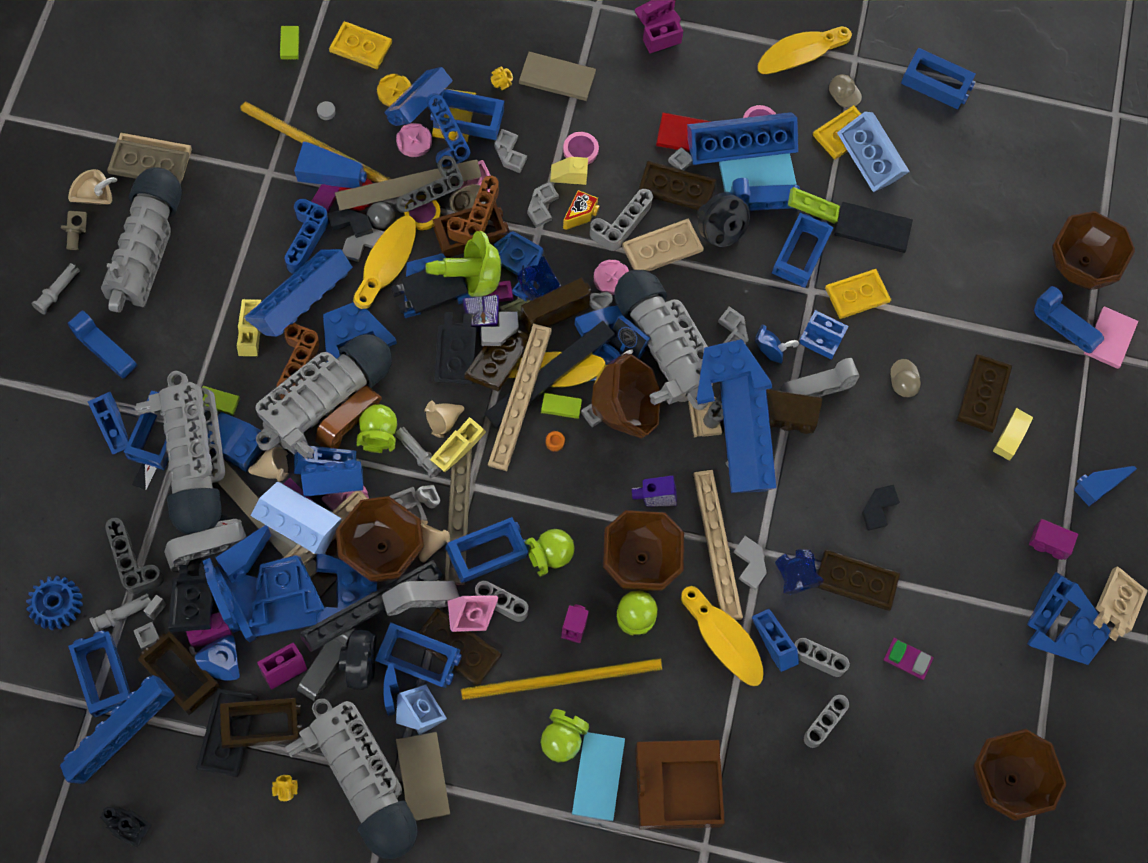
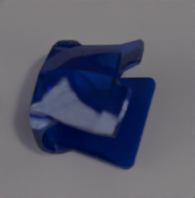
M544 256L540 258L538 265L526 268L523 265L522 270L519 271L518 281L521 291L530 301L561 287ZM531 281H536L538 283L539 287L537 290L532 285Z
M798 549L796 550V557L789 558L787 554H783L775 561L785 581L783 589L785 594H796L817 587L824 581L816 572L814 554L811 553V550Z

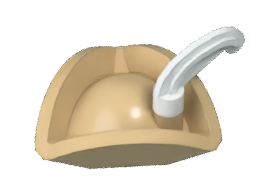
M100 170L85 171L72 183L68 199L70 202L110 204L112 202V195L109 184L116 182L117 179L114 177L106 179Z

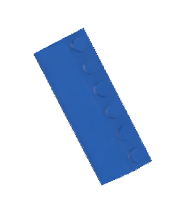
M792 112L687 124L688 144L693 165L798 152L797 116Z
M341 249L320 250L244 318L264 335L277 337L284 332L288 325L296 322L297 317L301 313L307 312L311 304L319 301L326 291L334 288L335 283L339 279L346 277L348 271L353 267Z
M751 375L720 381L731 493L766 492L776 489L766 390L755 392Z
M153 675L144 679L141 683L142 686L137 691L130 693L122 706L113 709L110 713L111 716L106 721L100 722L95 727L96 731L92 735L82 739L79 743L80 746L64 757L65 761L60 764V767L67 782L84 784L175 696L160 677Z

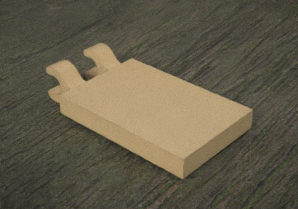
M1118 566L1111 571L1096 606L1100 614L1095 618L1093 624L1100 629L1103 623L1108 624L1111 621L1115 624V627L1110 631L1109 637L1114 641L1117 640L1119 635L1123 637L1125 633L1127 634L1132 631L1147 590Z

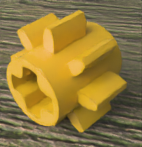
M501 66L492 72L491 82L494 87H501V90H504L512 85L513 75L509 69L503 70Z
M281 775L276 778V782H272L273 796L278 795L280 801H289L293 799L294 794H297V780H292L290 775Z

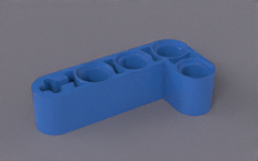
M436 93L430 94L427 98V105L449 146L437 153L436 162L438 164V161L444 155H448L454 158L456 164H459L469 157L470 149L444 98ZM434 98L440 100L438 102V105L441 109L444 110H438V108L435 105H432L434 103ZM443 114H447L449 117L446 123L440 122V117ZM456 131V138L450 140L448 137L449 132ZM459 147H464V154L458 156L457 149ZM448 161V163L442 164V167L450 166V161Z
M737 178L732 182L730 193L742 199L749 210L794 208L788 205L790 189L793 187L800 189L798 185L749 186L747 178Z
M299 199L294 204L296 218L303 222V225L285 255L287 270L293 274L308 261L329 223L327 210L323 206L306 199Z
M1049 287L1037 299L1034 308L1036 316L1086 353H1092L1104 341L1103 334L1061 304L1063 295L1058 288Z
M83 310L67 323L72 333L122 379L138 366L127 353L96 327L94 321Z

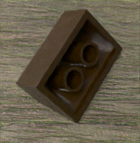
M766 389L770 428L778 427L784 431L797 430L804 434L814 433L818 423L822 398Z

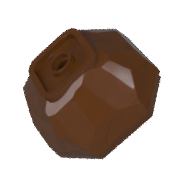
M1096 211L1071 215L1067 218L1052 245V251L1056 267L1070 283L1088 290H1095L1112 285L1121 279L1135 253V247L1125 226Z
M627 353L606 364L598 374L593 385L592 410L594 415L610 428L638 438H644L659 425L660 403L652 404L649 395L660 391L652 368L632 354Z
M390 496L360 500L336 529L339 559L371 582L399 579L424 548L421 519ZM384 545L385 549L379 550L378 547Z
M625 510L605 528L603 568L622 589L661 591L684 571V532L665 512ZM643 556L645 560L639 561L638 557Z
M1027 729L986 739L973 766L975 777L986 805L1014 821L1055 810L1067 784L1052 743ZM1009 776L1013 777L1014 783L1009 782Z

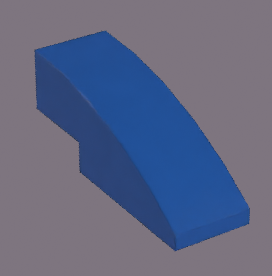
M618 306L606 307L576 317L575 326L582 337L601 321H604L612 329L618 317L623 314Z

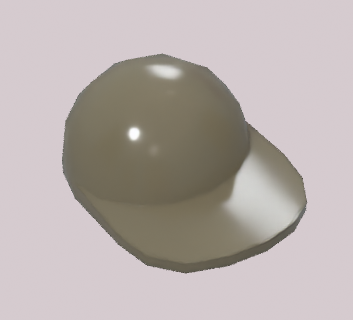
M840 74L831 80L829 84L830 94L840 106L850 108L853 105L857 106L860 104L862 99L861 93L850 76Z
M471 184L454 191L449 199L451 209L454 212H459L472 208L480 185Z
M907 359L896 361L890 373L894 391L903 397L915 396L921 386L917 367Z

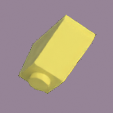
M568 157L552 164L550 182L586 185L588 158Z

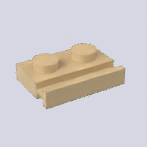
M690 401L688 402L694 437L722 434L721 424L712 429L706 427L703 422V418L713 402H709L703 410L695 409Z

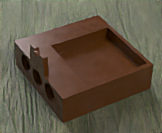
M719 740L636 743L639 830L722 827L725 824Z

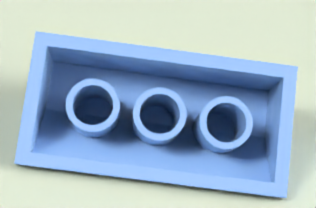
M873 112L862 113L837 132L873 192L896 182L910 172Z
M276 482L259 498L251 514L253 518L314 554H325L336 533V529L342 521V518L280 482Z

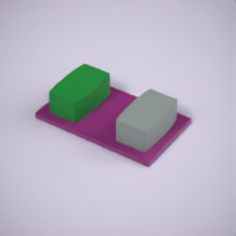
M893 638L883 661L924 680L934 657Z

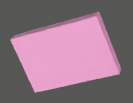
M1104 306L1094 327L1103 334L1104 341L1092 353L1084 352V354L1119 369L1138 321Z

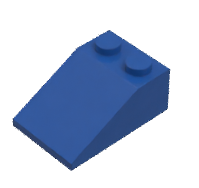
M221 412L218 415L223 458L247 472L263 451L256 442V436L261 430L247 422ZM210 431L208 438H210V435H213V432ZM267 437L261 440L262 444L269 442ZM212 448L211 451L216 453V449Z

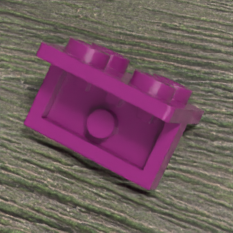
M651 0L635 8L634 11L645 27L676 17L679 23L681 22V18L674 10L676 0Z

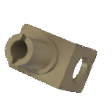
M68 211L67 226L61 225V229L67 233L66 249L79 250V234L86 233V212ZM74 216L82 218V223L79 226L72 224Z

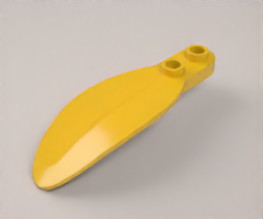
M841 26L825 32H802L785 37L765 52L758 63V71L761 74H771L813 61L824 55L829 49L849 43L852 33L847 27Z
M403 216L395 221L380 236L370 251L364 266L363 281L353 298V302L358 308H369L380 289L389 285L405 266L411 253L416 233L415 220L411 216Z
M545 352L540 369L562 352ZM593 354L590 355L551 387L575 386L594 379L606 365L604 359ZM522 358L508 378H516L517 369L520 367Z
M693 586L686 587L682 591L681 601L695 619L698 620L700 632L710 649L740 680L750 686H758L763 680V666L756 646L748 633L734 618L721 609L712 606L698 588ZM693 593L695 597L690 598L688 594ZM705 608L707 612L703 613L700 609Z

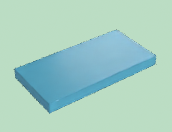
M790 153L719 162L725 192H730L732 182L737 178H747L749 186L796 185Z
M589 732L584 735L572 815L613 821L625 738Z

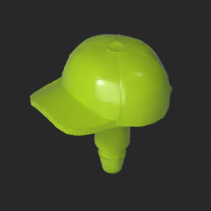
M476 231L472 239L468 240L465 246L464 258H443V261L426 263V273L443 275L444 277H465L468 294L472 297H482L493 293L497 289L501 277V259L498 250L489 243L487 235L483 231Z

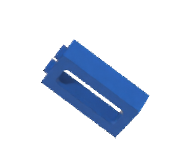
M918 48L903 76L901 84L959 109L961 103L965 104L969 96L966 94L967 91H972L976 83L973 81L976 74ZM921 63L963 84L960 89H955L916 71V68Z
M442 67L426 70L384 112L388 116V121L395 126L411 123L428 106V96L433 93L440 94L453 80Z
M444 89L439 94L444 98L448 107L493 116L490 126L455 120L462 134L497 140L504 113V100ZM435 98V105L438 108V110H444L441 109L438 105V102L440 100H437ZM431 113V120L433 121V127L439 129V127H438V125H437V123H436V121H435V119H434V117H433V115H432V113ZM445 114L440 117L441 123H446L449 119L444 117Z
M800 213L774 265L772 274L806 288L832 233L833 227L826 222L814 219L808 214ZM807 232L816 236L818 241L804 270L787 264L801 233Z
M151 390L149 395L157 394L160 391L155 392ZM151 412L141 414L124 453L130 460L164 470L169 460L166 440L159 455L142 450L157 415Z
M513 517L447 543L445 549L461 584L526 558L529 546L525 544V539H522L518 522H514ZM501 536L508 537L513 547V552L468 570L461 552Z
M390 622L375 661L385 665L393 664L395 669L446 688L453 680V668L458 666L462 655L459 654L460 649ZM397 638L406 639L446 655L448 660L443 672L436 674L393 657L391 652Z
M109 631L96 632L93 634V637L88 639L81 638L74 641V644L69 645L68 647L89 713L95 718L111 712L118 706H122L131 691L113 636ZM104 648L120 694L100 701L86 656L90 652Z

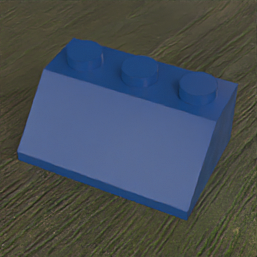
M347 460L345 463L328 462L325 465L308 464L301 468L304 496L363 490L361 461Z

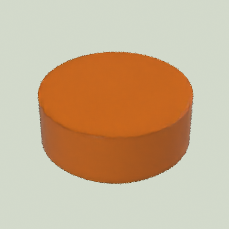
M553 431L547 435L546 446L549 450L560 451L564 447L565 437L562 433Z

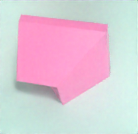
M461 596L449 600L448 610L451 631H486L498 601V596Z

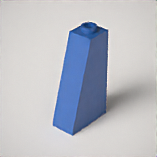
M303 141L294 170L298 182L345 188L361 187L363 182L365 183L367 174L361 163Z

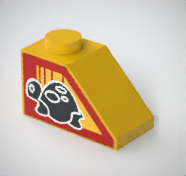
M578 190L564 218L563 229L567 230L590 222L592 217L596 216L600 206L597 205L598 198Z

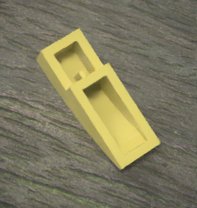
M242 299L238 323V356H258L260 331L246 321L244 317L261 303V300Z
M1016 408L993 452L1010 461L1025 436L1033 417Z
M469 417L458 431L455 430L430 460L446 472L482 438L486 431Z

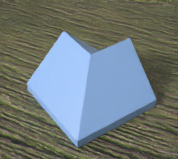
M427 685L401 692L397 696L396 723L416 729L419 735L424 734L447 719Z

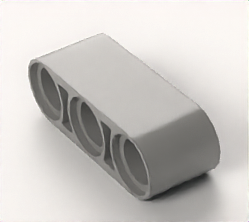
M481 581L476 585L475 596H482L479 594V591L487 589L489 594L486 596H498V599L505 598L507 600L504 605L496 603L495 611L517 622L527 618L528 604L524 600L487 581ZM522 607L525 611L522 614H516L514 609Z
M799 638L794 644L796 648L798 645L806 648V653L798 651L799 661L825 673L841 677L849 668L850 663L847 657L809 639ZM816 654H822L825 661L817 660ZM834 662H840L843 665V670H838Z
M834 696L806 731L804 742L808 747H818L848 710L849 701L845 696ZM834 702H840L843 710L836 709ZM822 717L829 718L831 725L823 724ZM810 733H816L819 741H813L810 738Z

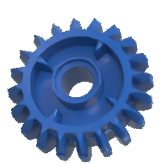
M55 576L54 580L51 577H47V582L40 580L41 585L39 587L33 585L35 592H29L28 595L32 598L26 600V603L30 605L26 609L30 612L29 617L32 620L35 619L34 623L36 625L41 624L43 629H46L48 626L50 630H54L55 626L58 629H62L63 623L70 626L69 620H76L75 613L81 614L77 607L83 606V603L79 601L83 596L81 593H78L80 589L78 586H75L73 581L68 582L66 577L60 579L59 576ZM55 599H59L58 604L56 606L51 607V602Z

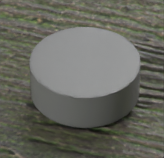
M322 102L317 107V113L321 119L330 120L335 116V107L331 102Z

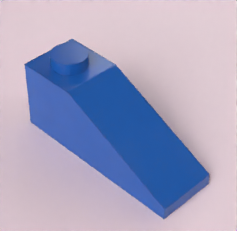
M111 392L87 401L112 455L124 450L129 438Z
M310 446L315 451L311 459H305L299 452L295 454L294 474H301V468L308 464L325 465L328 462L345 463L347 460H356V451Z
M1130 466L1093 472L1088 477L1085 474L1076 481L1078 485L1074 490L1088 506H1091L1129 477L1137 468Z
M267 525L216 557L219 567L231 583L243 579L255 563L271 537Z
M1055 572L1045 587L1027 625L1046 634L1068 602L1063 597V594L1072 584V581Z
M767 609L752 616V620L779 670L782 672L798 665L797 648L771 610Z

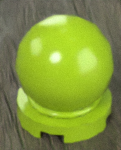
M382 404L366 408L359 420L361 432L357 436V446L362 445L363 450L374 453H382L383 449H389L390 452L393 451L396 443V438L393 435L397 429L395 413L391 408Z
M547 530L540 535L538 541H535L533 537L524 541L530 547L528 555L533 566H538L540 569L538 571L540 577L548 574V567L560 568L565 566L574 555L575 547L573 540L563 530Z
M631 591L622 597L618 604L617 620L619 627L625 633L640 635L646 634L652 629L658 611L652 596L643 591Z
M553 709L549 717L553 723L548 725L542 733L541 746L544 754L552 761L566 762L573 759L579 752L582 742L580 735L587 734L589 724L577 716L574 719L564 716L566 712L559 709Z

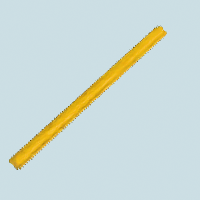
M246 101L240 107L242 108L241 111L298 140L302 144L303 141L341 156L345 155L339 151L337 152V150L335 151V149L333 150V148L331 149V147L329 148V146L327 147L326 144L316 139L314 140V138L312 139V137L310 138V136L308 137L307 134L299 131V129L291 128L286 122L284 123V121L282 122L278 118L276 120V117L274 119L271 114L269 115V113L267 114V112L265 113L261 109L259 111V108L254 107V105L252 106V104L250 105V103L248 104V102L246 103ZM363 164V169L367 174L366 178L376 183L389 179L385 175L377 173V171L375 173V170L373 172V169L371 171L370 167Z
M661 658L657 660L652 659V661L645 660V662L625 663V665L605 666V668H593V670H580V672L560 673V675L540 676V678L520 679V681L515 680V682L514 680L513 682H500V684L495 683V685L493 683V685L490 684L489 686L488 684L485 687L480 685V687L475 686V688L470 687V689L468 687L465 690L463 688L461 689L462 700H465V697L466 699H470V697L473 699L475 696L480 698V696L483 697L484 695L485 697L488 694L493 696V693L494 695H498V693L500 695L503 692L505 694L508 691L513 693V690L518 692V689L519 691H523V689L525 691L528 688L530 690L533 687L538 689V686L539 688H543V686L545 688L548 685L550 687L553 684L558 686V683L559 685L560 683L565 685V682L570 684V681L572 683L577 681L578 683V680L583 682V679L585 682V679L590 681V678L598 680V677L599 679L600 677L605 679V676L610 678V675L615 677V675L618 676L619 674L620 676L621 674L622 676L625 673L630 675V672L631 674L632 672L637 674V671L642 673L645 670L650 672V669L651 671L652 669L657 671V668L662 670Z

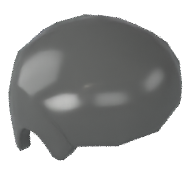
M376 202L368 209V219L371 226L376 229H387L390 224L396 221L395 211L391 205L385 202Z

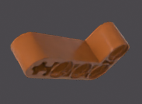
M486 176L482 180L468 220L458 217L449 219L447 222V232L450 239L467 244L468 240L473 237L470 233H475L476 231L485 232L499 193V182L496 177Z
M294 323L284 329L287 344L295 347L277 383V387L287 380L292 372H297L316 356L320 343L315 331ZM292 333H297L294 337L289 336ZM308 340H315L313 343H306ZM300 356H307L303 360L298 359ZM279 394V397L284 399L285 395Z
M367 385L362 387L322 421L318 427L315 442L321 447L338 449L343 435L359 422L362 412L372 405H378L382 397Z

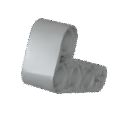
M648 189L639 190L612 225L601 218L594 219L590 224L591 239L610 251L618 250L650 210L653 199L652 192Z
M847 358L838 362L834 369L786 382L781 385V390L787 393L821 397L853 387L859 378V373L853 359Z
M235 522L172 539L167 543L164 553L171 571H179V565H188L190 560L228 550L245 539L246 534L241 522Z
M409 581L395 586L382 595L388 616L400 614L412 607H447L449 600L459 597L454 581Z

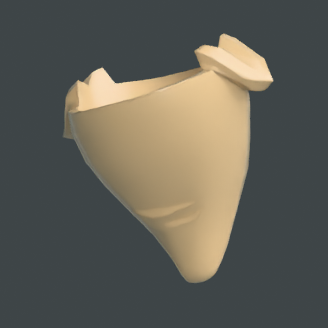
M433 400L430 401L425 411L427 421L433 430L431 434L444 438V434L451 430L459 415L464 411V407L454 404H435Z
M274 447L267 450L257 463L249 467L248 471L256 476L277 479L278 482L283 481L289 475L286 459L288 453L282 447Z
M421 520L424 548L418 555L420 561L425 563L446 542H450V533L446 530L440 531L428 526V521Z

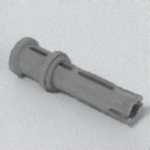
M70 263L49 289H44L42 291L43 294L37 301L32 302V306L42 314L47 313L48 307L57 301L59 293L80 272L78 268L73 269L75 265Z
M404 427L397 430L395 436L417 459V464L428 472L430 478L438 475L442 469L430 460L432 454L428 451L426 452Z
M146 593L112 611L111 609L106 610L104 614L89 619L95 632H99L109 626H116L117 622L146 608L151 600Z

